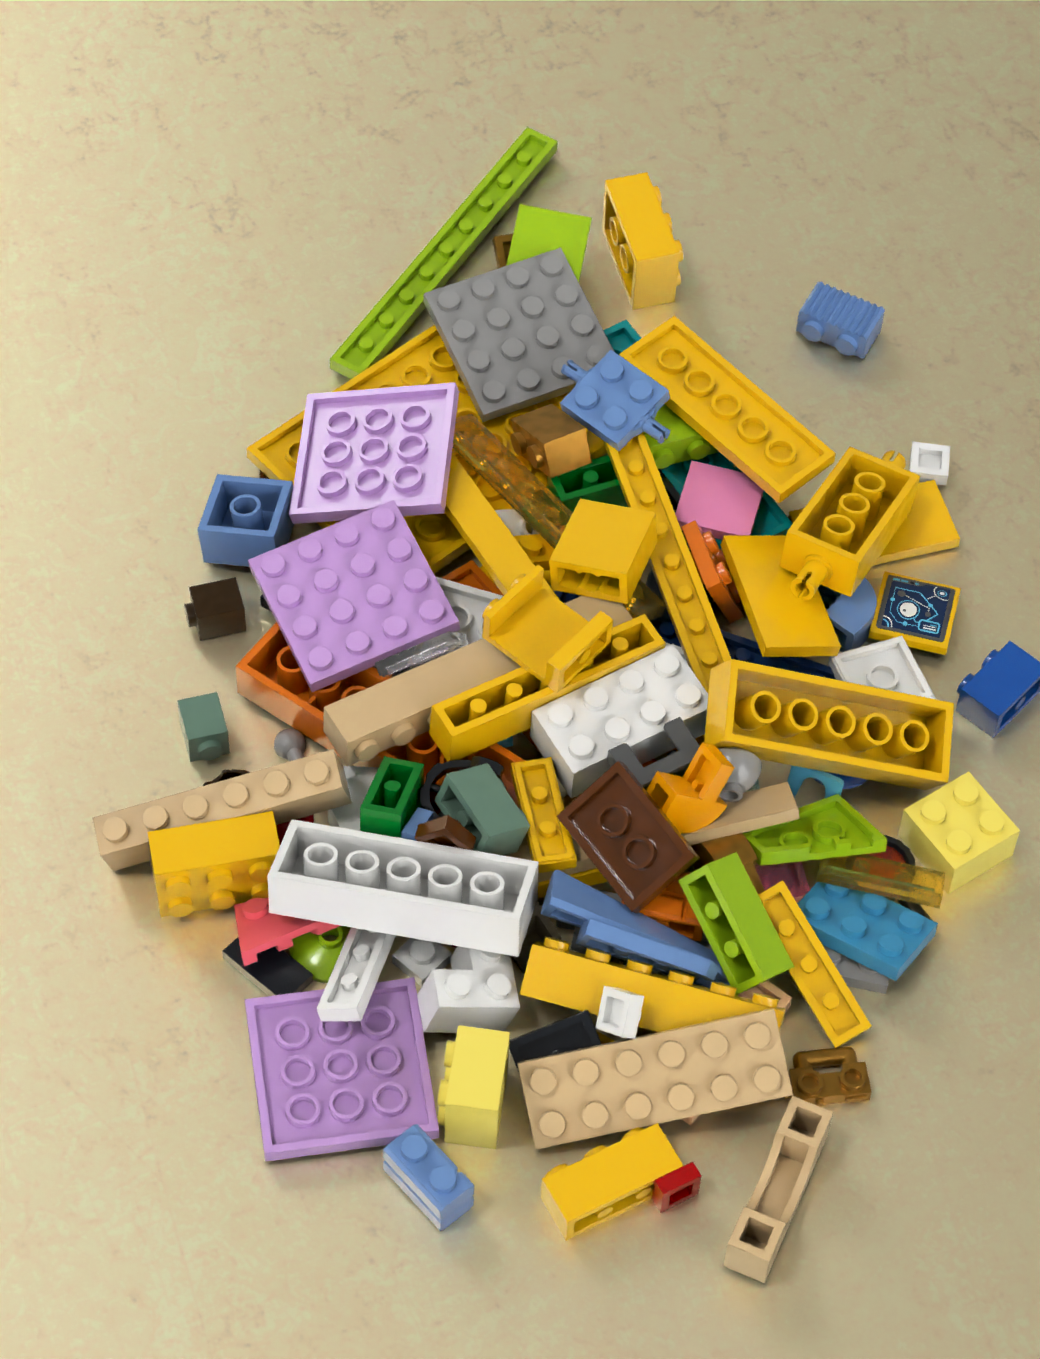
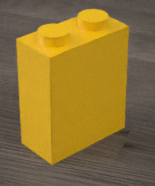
M580 499L549 559L552 590L628 604L657 544L656 512Z

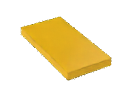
M935 480L918 483L911 512L874 565L959 547L960 537ZM804 508L789 511L788 518L792 523H794Z
M724 535L720 546L762 657L837 656L841 645L819 590H816V593L810 600H802V596L807 589L802 591L799 598L795 597L790 589V584L798 575L779 567L786 535Z

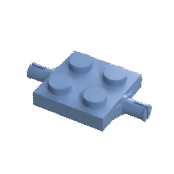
M610 350L588 371H585L572 360H568L567 365H563L561 373L576 382V385L560 402L561 410L613 448L620 451L632 438L640 435L642 432H646L659 443H663L664 438H668L670 430L654 419L658 410L670 399L669 390L620 355Z

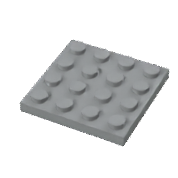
M561 248L424 293L423 302L482 422L569 393L575 387L576 382L561 373L563 365H567L568 360H572L585 371H588L610 350L614 351Z

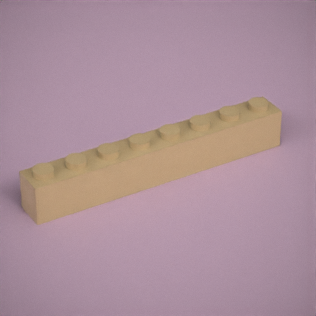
M580 596L564 603L587 621H590L598 612H604L613 619L612 628L633 619L624 605L618 602ZM483 638L325 706L323 731L347 767L359 761L365 762L386 749L396 745H405L413 740L414 737L429 731L432 705L518 669L521 666Z

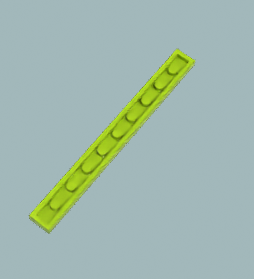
M527 127L330 358V369L352 379L384 358L426 308L423 302L424 293L441 288L449 281L557 152L558 141Z

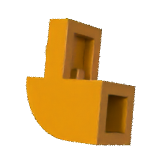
M702 742L683 777L657 771L646 791L680 833L695 832L710 825L726 809L727 804L719 795L735 767L715 745Z

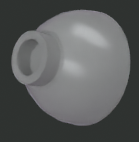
M738 747L718 748L735 767L719 796L724 801H739L742 799L743 793L751 789L757 782L761 773L762 762L754 753Z

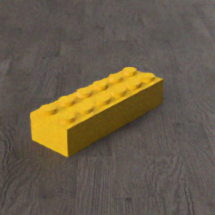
M730 659L711 668L704 743L713 744L717 748L738 747L754 753L760 760L928 790L946 784L949 781L954 703Z

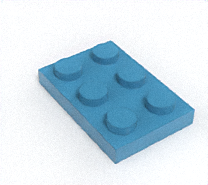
M830 870L798 902V906L822 945L894 981L899 979L932 940L938 925L937 922Z

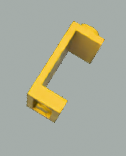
M537 564L527 575L524 573L520 574L512 583L509 591L500 600L496 598L487 605L482 615L484 619L482 637L554 692L558 693L610 643L613 619L600 611L590 621H587L542 587L544 568Z

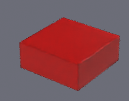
M694 1162L654 1180L652 1200L660 1213L699 1194L702 1175Z

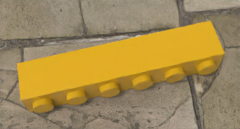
M645 614L613 627L610 643L558 693L554 692L523 667H520L432 705L429 734L447 761L459 760L530 729L532 710L665 648L666 643Z
M545 937L544 943L536 942L532 944L520 990V995L579 1011L588 1009L590 1014L598 1015L604 986L618 987L644 996L638 1027L656 1032L774 1008L780 1033L786 1011L785 1008L777 1006L779 999L771 996L753 993L752 999L735 995L737 988L727 984L712 981L710 988L693 984L695 977L686 973L670 970L668 977L652 973L653 965L628 959L627 966L610 961L612 954L592 948H587L585 954L570 951L569 942L551 937Z

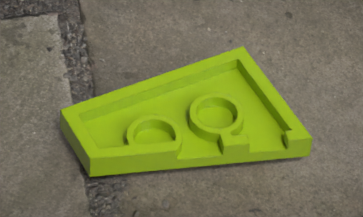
M839 794L799 807L800 819L743 833L758 858L755 862L759 866L886 852L888 840Z

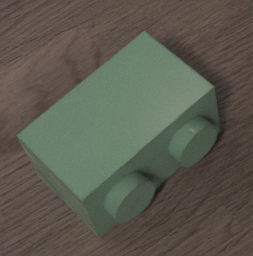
M488 763L446 774L434 800L444 816L450 815L458 820L464 828L477 837L473 848L474 851L503 856L518 851L530 827L525 814L518 808L505 789L504 783L496 776Z

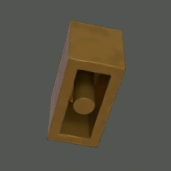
M553 404L511 419L514 433L511 434L510 440L515 453L518 456L524 457L535 469L538 468L549 478L592 463L585 428Z

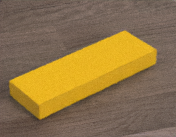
M552 758L511 763L510 772L519 809L523 811L530 824L526 838L532 861L539 862L538 873L576 868L577 858L571 834L556 817L564 810Z

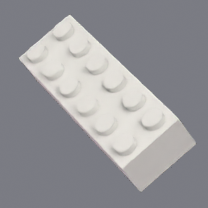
M291 819L268 873L269 913L519 957L538 899L539 862Z

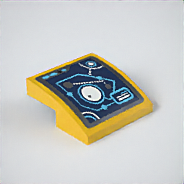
M884 571L868 638L884 641L903 636L908 647L946 655L961 588Z

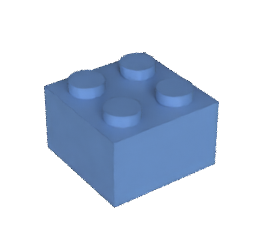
M217 474L197 529L204 562L249 567V559L287 544L294 527L289 516L293 482Z

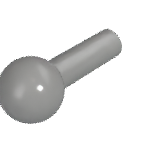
M291 728L284 729L277 734L274 740V749L279 757L293 761L305 757L303 753L306 749V740L300 731Z

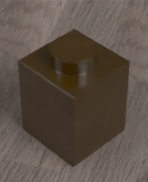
M236 577L189 587L191 603L184 604L186 619L189 627L196 626L200 641L246 631L245 608Z

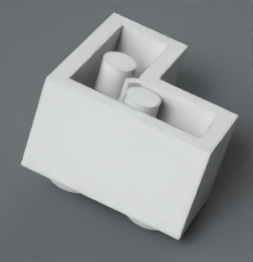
M457 946L450 957L452 969H432L417 994L423 1032L457 1033L458 1025L505 1031L520 1009L510 955Z

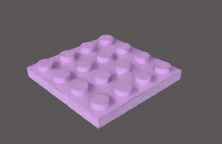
M456 382L307 394L289 510L292 523L342 521L393 499L403 516L445 513L459 397Z
M394 499L248 560L250 570L311 692L460 630L456 614Z
M414 977L377 982L361 1021H321L316 1008L325 989L245 999L265 1162L388 1145L415 1124H418L431 1139L439 1138V1127Z

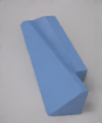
M560 870L553 871L540 914L579 927L580 930L576 944L612 954L611 956L625 961L633 959L653 965L652 970L668 976L670 970L692 975L695 977L693 984L710 988L712 981L730 985L712 950L640 912L638 914L631 912L625 904Z

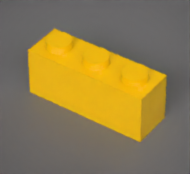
M658 1123L646 1129L644 1127H636L627 1132L621 1141L608 1147L605 1145L597 1146L587 1152L580 1161L569 1166L567 1164H560L552 1168L542 1178L540 1198L566 1241L652 1199L654 1180L684 1165Z

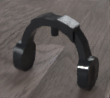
M473 756L472 760H451L443 764L437 763L427 773L423 788L421 787V808L433 811V819L440 818L431 805L430 793L431 791L438 793L441 786L435 783L452 771H459L488 763L496 776L501 779L504 767L491 759L481 756Z

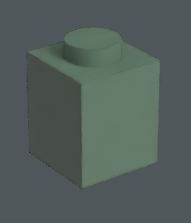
M214 692L177 700L180 725L190 762L213 760L221 755L229 754L228 730L218 693Z

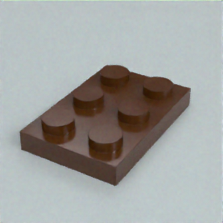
M617 761L556 816L633 913L638 914L700 858L628 767L621 761Z

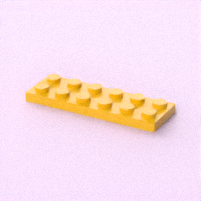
M671 317L619 354L622 358L668 389L670 399L665 405L776 502H782L834 463L836 453L677 317Z

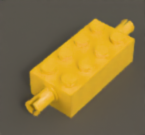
M849 447L787 531L779 567L798 575L790 584V589L795 597L799 598L802 591L807 589L802 596V600H810L820 585L848 597L853 595L911 512L920 475L904 469L906 460L901 453H898L895 459L890 461L895 454L894 450L887 451L882 459Z

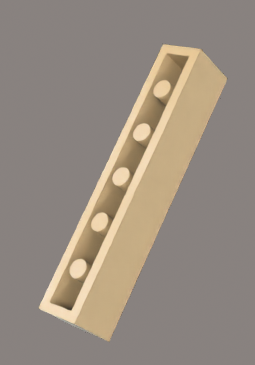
M334 749L96 816L92 819L100 856L113 871L151 861L147 833L150 831L273 811L275 824L278 825L291 821V819L295 820L352 804L344 767Z

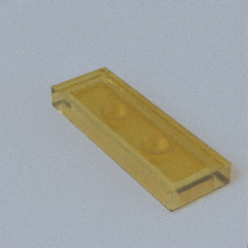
M862 854L820 859L816 881L940 908L945 873Z

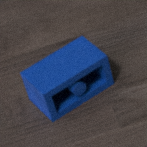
M1011 641L1000 651L994 649L983 661L981 670L975 675L968 674L958 686L957 693L959 694L956 712L994 738L1040 692V662Z

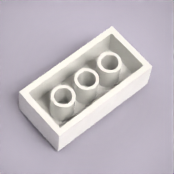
M672 644L532 710L530 737L544 758H552L557 778L570 798L582 794L611 767L607 761L608 750L623 743L628 744L642 765L676 748L663 729L664 724L681 717L694 738L704 735L708 693L677 648Z

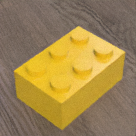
M647 172L605 180L602 231L632 310L675 302L676 286L681 284L678 264L683 261L682 245L678 239L674 240L670 215L668 212L663 213L660 190L658 186L652 185Z
M273 811L147 832L160 917H183L194 911L212 908L224 910L253 898H268V873L280 847Z

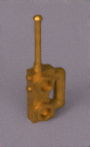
M839 1047L799 1051L794 1054V1069H789L788 1073L792 1096L819 1107L825 1104L870 1100L872 1092L866 1062H857L856 1052L853 1048ZM841 1065L840 1072L820 1074L818 1071L813 1070V1067ZM787 1096V1097H783V1098H784V1099H791L792 1096Z

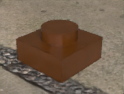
M450 815L418 824L414 839L421 842L473 850L477 838Z

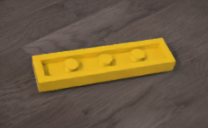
M782 880L760 893L759 897L794 965L787 972L833 1048L840 1047L872 1027L784 881Z

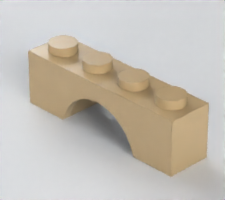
M792 1096L776 1132L757 1186L748 1204L743 1207L728 1241L724 1267L765 1283L828 1136L833 1116L832 1111Z

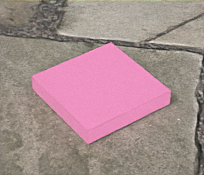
M691 461L675 515L680 527L696 520L704 533L710 530L714 538L722 540L724 535H751L764 490L743 472Z

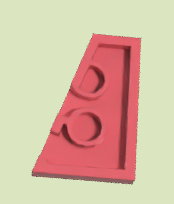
M253 898L244 903L234 905L244 967L257 962V954L267 949L276 947L280 952L292 947V939L310 932L321 935L340 927V925L269 913L268 898Z

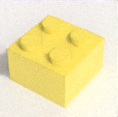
M968 771L905 808L898 836L945 892L950 894L1013 856L1020 830Z
M458 1025L456 1040L447 1041L444 1067H446L444 1080L441 1079L437 1104L439 1106L437 1121L438 1125L445 1126V1143L496 1149L508 1076L510 1032Z

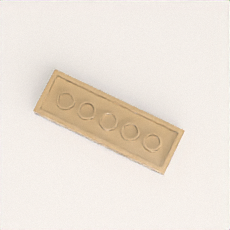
M774 1008L517 1063L536 1149L793 1095Z

